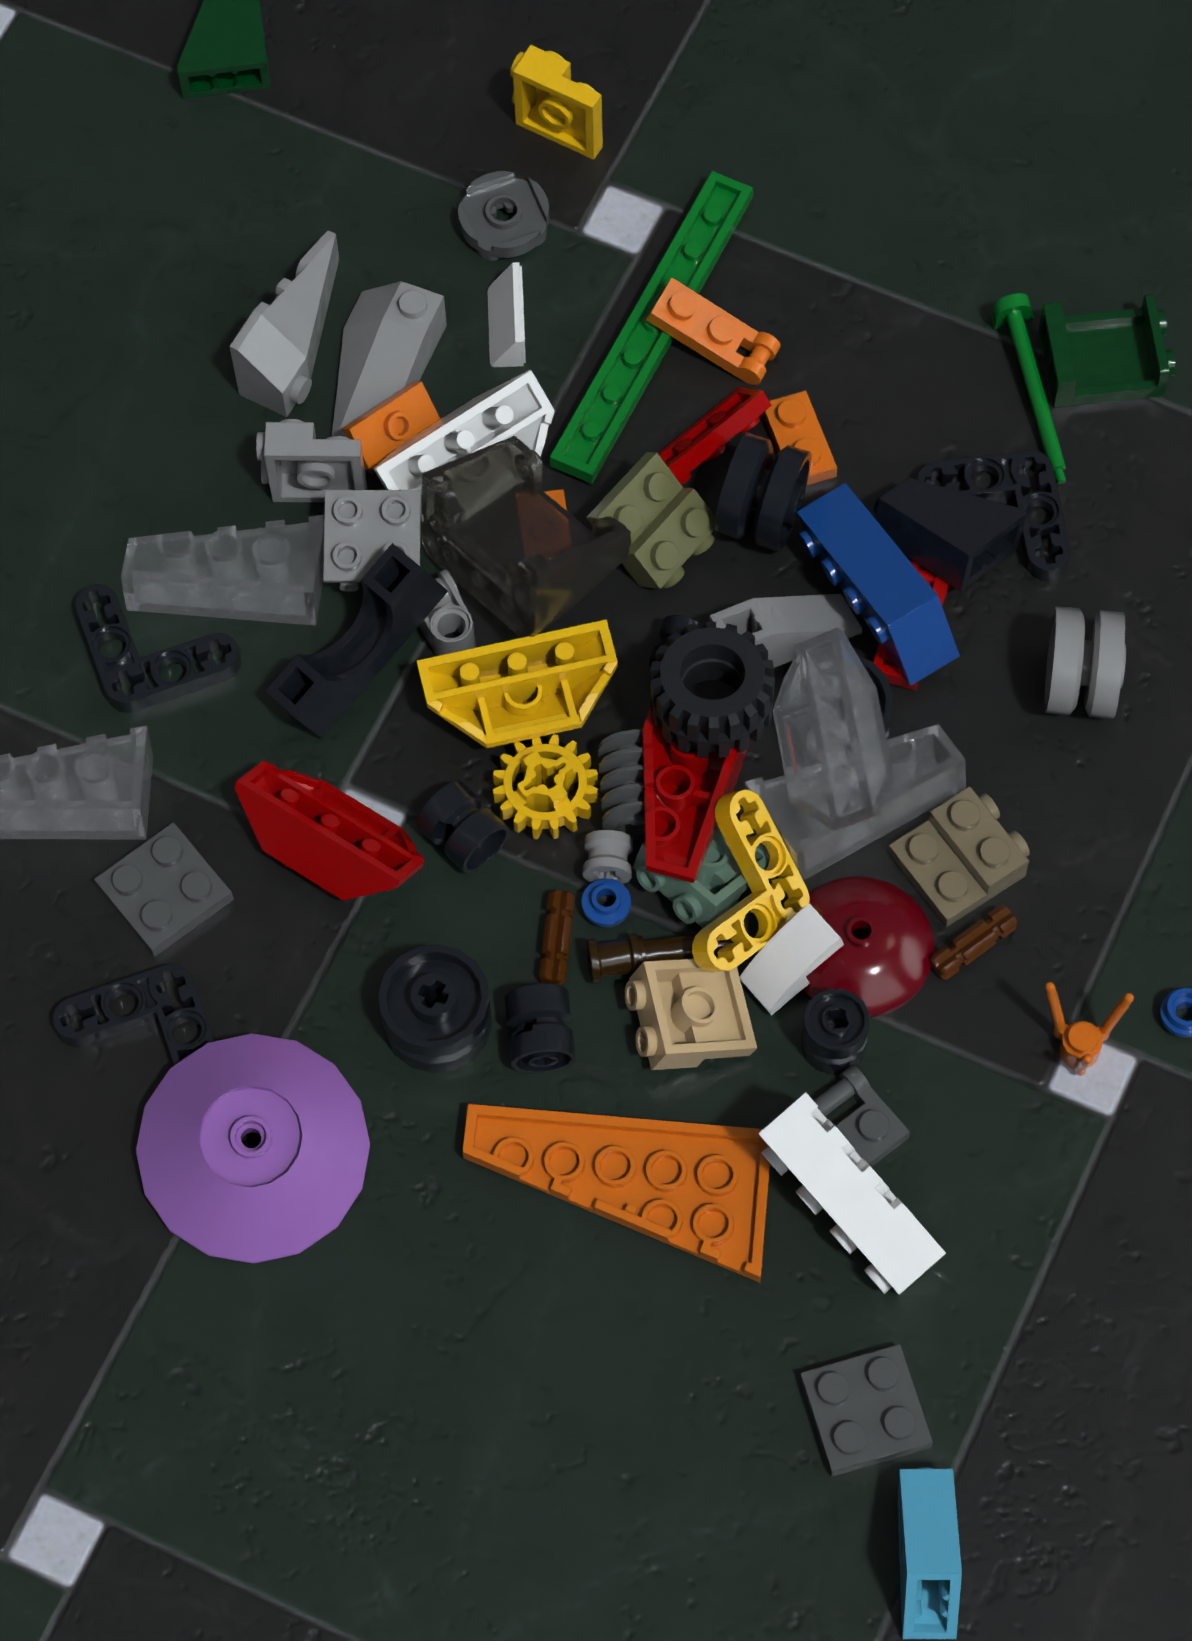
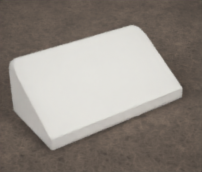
M518 262L512 263L490 285L487 292L489 354L492 367L524 366V363H526L522 266H519Z

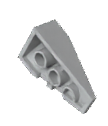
M328 230L300 260L296 270V278L293 281L283 278L279 282L275 292L277 296L272 304L268 305L261 302L253 310L229 346L239 395L285 417H288L296 403L302 404L311 389V377L339 263L335 233Z

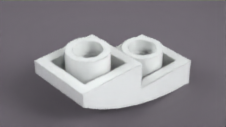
M809 903L786 923L759 951L740 975V980L772 1016L810 984L806 976L841 948L844 943L840 936Z

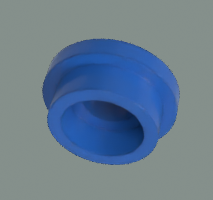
M600 879L594 881L585 889L582 895V910L585 917L597 926H616L629 915L631 896L628 889L619 881ZM609 895L615 899V903L604 907L597 900L601 896Z
M1175 989L1168 993L1162 1001L1160 1007L1161 1022L1169 1032L1176 1036L1192 1037V1019L1185 1021L1176 1014V1011L1181 1008L1192 1012V989Z

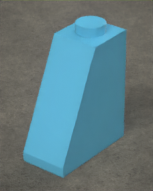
M929 1467L900 1469L897 1506L902 1639H956L962 1568L953 1469H933Z

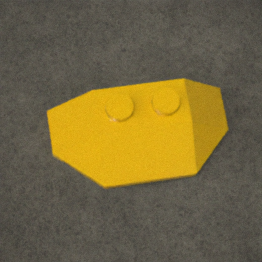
M606 619L417 660V667L427 708L485 748H491L582 728L618 667V660Z

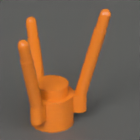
M1047 982L1045 990L1054 1023L1053 1035L1061 1040L1060 1056L1069 1067L1075 1068L1077 1075L1082 1076L1086 1073L1087 1068L1097 1061L1103 1042L1109 1038L1110 1032L1134 1000V996L1131 993H1126L1103 1024L1098 1027L1086 1021H1078L1067 1025L1055 984Z

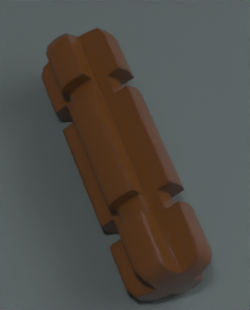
M552 890L548 894L546 908L548 915L545 916L541 951L543 959L540 960L539 980L542 984L562 986L566 982V961L569 957L572 931L571 917H573L575 896L570 891Z
M999 905L987 914L988 918L986 921L980 919L951 940L949 948L943 946L931 955V967L941 979H949L960 971L959 967L961 964L967 966L997 944L996 940L998 937L1003 939L1016 929L1018 921L1005 905Z

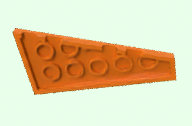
M468 1104L463 1159L759 1283L761 1281L770 1162L761 1153L768 1147L767 1143L759 1135L763 1129Z

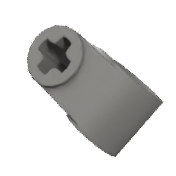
M444 569L438 572V578L435 580L448 592L418 626L421 628L435 656L476 648L471 614L463 603L453 578ZM452 632L461 633V635L456 638L444 637L448 633Z

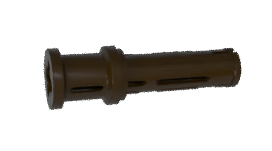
M633 933L629 934L625 940L597 943L595 938L587 939V961L591 983H600L602 977L633 975L644 961L694 959L692 944L698 933L643 940L642 935ZM731 939L717 941L718 947L714 950L715 956L718 957L717 952L726 944L733 943Z

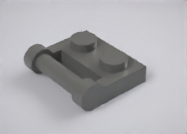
M851 1065L839 1074L840 1080L813 1101L826 1117L853 1096L861 1107L837 1124L836 1127L854 1147L858 1155L872 1167L909 1138L910 1131L871 1088L863 1073L856 1066Z

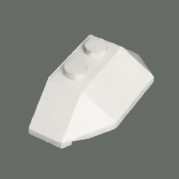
M528 370L473 398L408 439L373 469L386 490H421V516L452 525H459L535 476L548 427L552 422L555 410L532 370Z

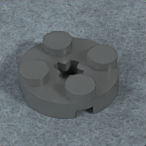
M496 171L482 175L467 187V194L462 199V202L460 201L458 219L460 231L466 242L478 250L480 257L485 260L494 261L499 258H511L525 254L543 244L546 240L550 220L547 196L537 182L530 178L529 183L523 179L515 178L514 172ZM504 208L507 213H516L507 221L495 219L497 217L496 210Z

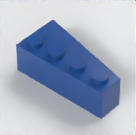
M846 483L797 511L803 527V531L798 533L803 547L811 558L819 556L821 567L829 581L834 586L839 584L852 610L857 615H861L875 639L880 644H883L888 655L905 676L910 686L960 656L938 595Z

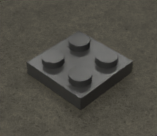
M174 822L94 879L96 887L154 957L234 900L231 890Z
M900 1344L800 1373V1381L831 1477L932 1448L933 1441Z

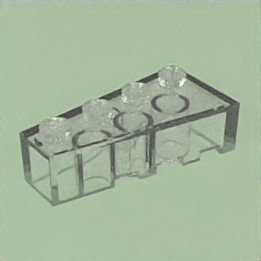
M325 515L308 517V523L285 525V520L265 522L266 528L236 531V525L217 527L218 531L213 534L194 536L191 531L128 538L121 574L126 610L316 626L323 585Z
M147 725L131 728L129 735L106 739V734L87 737L85 744L57 749L56 744L37 747L38 752L13 758L10 753L0 755V839L146 840L153 754Z

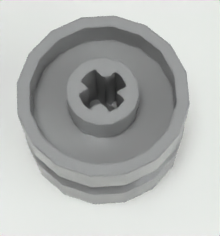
M1055 606L1047 653L1044 693L1045 713L1070 715L1077 706L1080 686H1084V708L1088 716L1114 719L1118 707L1120 688L1123 686L1126 664L1124 612L1099 610L1092 619L1089 640L1084 639L1085 619L1080 608Z

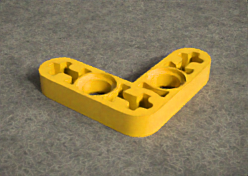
M744 789L724 794L717 801L715 807L717 825L752 893L700 930L695 936L692 944V954L699 968L706 972L715 973L736 968L763 948L786 923L810 903L807 887L759 795L752 790ZM741 805L743 807L744 813L741 814L739 821L737 819L736 814L740 811ZM753 829H755L757 834L746 838V835L754 833ZM760 843L767 848L770 855V862L765 870L760 868L755 859V851ZM779 876L778 878L771 880L773 884L769 883V878ZM784 892H786L788 896V899L784 902L785 908H783L781 904V900H783L785 897ZM748 911L755 914L759 923V929L754 938L748 935L744 927V918ZM731 939L733 943L722 947L717 952L718 958H716L714 950L718 947L717 941Z

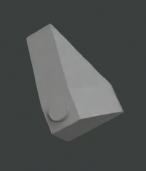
M402 281L362 291L343 329L332 436L346 437L342 428L411 382L420 381L447 326L443 295ZM374 469L365 470V472L370 474L375 472Z

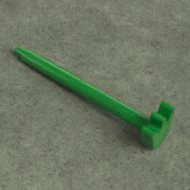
M1010 294L998 299L993 304L991 320L994 329H999L1008 322L1045 455L1053 465L1057 484H1063L1066 482L1063 471L1066 469V465L1024 319L1028 321L1034 319L1029 297L1026 294Z

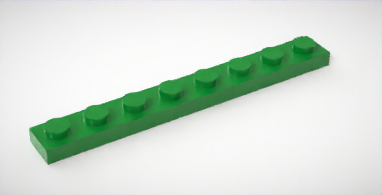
M714 171L711 172L550 456V467L593 484L674 339L669 334L646 321V318L671 278H674L697 294L700 293L753 198V187Z

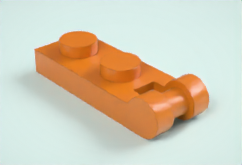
M671 278L646 318V321L750 385H759L767 371L765 364L768 360L775 358L781 347L780 342L773 335L756 331L674 278ZM739 345L751 352L749 357H744L736 352Z

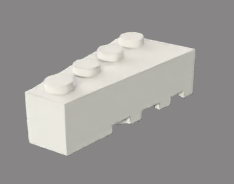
M805 1092L759 1133L768 1145L761 1153L781 1176L790 1170L802 1183V1186L795 1192L815 1215L824 1208L837 1224L830 1232L849 1254L859 1248L871 1264L864 1271L885 1294L893 1287L900 1295L946 1255V1252L907 1207L895 1197L885 1182L858 1155L845 1136L817 1108L818 1105Z

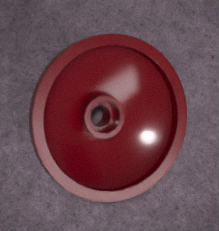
M870 877L840 878L823 884L809 893L812 907L840 936L844 945L806 976L810 984L801 992L811 1000L818 993L828 989H845L855 993L864 1001L869 1012V1018L891 1013L913 999L929 976L931 970L930 958L934 954L932 929L918 903L897 886ZM862 928L867 930L870 936L866 939H857L853 936L852 932Z

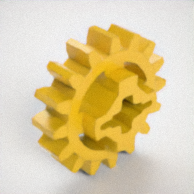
M556 734L552 735L549 744H542L540 737L532 738V746L528 748L521 742H515L516 756L512 757L502 754L500 756V763L503 770H494L493 772L494 785L498 786L493 789L494 803L502 804L500 806V817L503 820L515 817L514 831L518 833L526 826L532 827L534 839L540 837L542 829H549L553 839L559 838V827L565 825L572 832L577 831L576 817L579 816L589 820L591 817V806L588 803L598 802V788L594 787L598 784V772L596 769H589L591 767V756L589 753L581 754L577 757V742L572 740L565 748L559 746V737ZM522 772L524 780L518 783L517 790L513 791L514 782L519 773ZM578 782V790L570 802L568 792L573 790L574 783Z

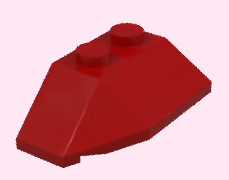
M262 761L236 781L234 789L262 851L341 900L396 889L423 867L425 859L420 853H417L414 843L403 828L324 780L297 771L278 770L275 764Z

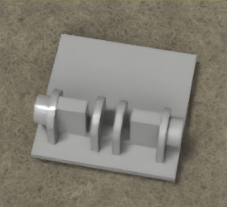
M325 490L323 582H339L340 590L348 592L357 591L361 579L392 543L420 566L421 490Z

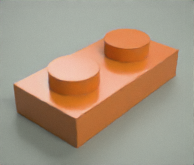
M806 390L771 400L772 406L762 415L777 453L787 445L811 452V468L807 485L837 477V465Z

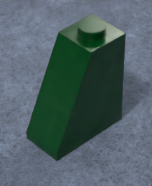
M203 0L177 65L183 99L272 88L260 0Z

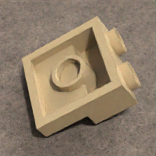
M694 959L644 961L629 978L630 981L625 986V1002L629 1010H637L641 1027L636 1032V1048L641 1057H648L651 1070L698 1067L704 1059L750 1056L757 1049L737 967L729 971L711 973L700 969Z

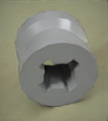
M598 830L588 833L585 836L584 848L589 855L588 860L583 864V878L592 883L600 879H613L622 884L629 882L632 878V866L628 863V856L633 852V838L626 833L615 830Z

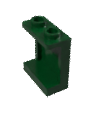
M1154 294L1144 295L1142 306L1137 309L1064 316L1062 302L1043 304L1039 332L1054 408L1165 395L1168 379L1175 376V359L1172 349L1165 350L1163 338L1167 335L1166 314L1163 309L1157 310Z

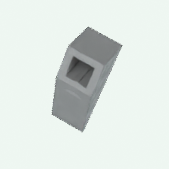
M842 594L752 598L709 615L710 622H716V628L725 629L727 623L737 626V633L741 635L746 631L755 636V645L764 644L768 650V660H773L774 667L862 633V627Z

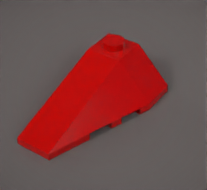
M651 707L643 726L646 871L695 883L718 828L715 819L717 801L722 795L733 792L748 749L740 753L735 748L730 749L729 757L723 758L718 757V752H708V758L697 757V750L690 749L686 754L678 750L677 740L668 743L662 737V728H656L653 722Z

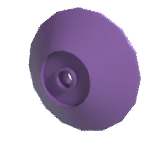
M251 1033L207 1043L168 1070L144 1106L135 1151L144 1195L171 1233L208 1256L256 1264L300 1254L339 1226L363 1188L371 1144L361 1101L335 1064L298 1041ZM254 1132L261 1136V1142L257 1147L247 1148L242 1144V1139L247 1133Z

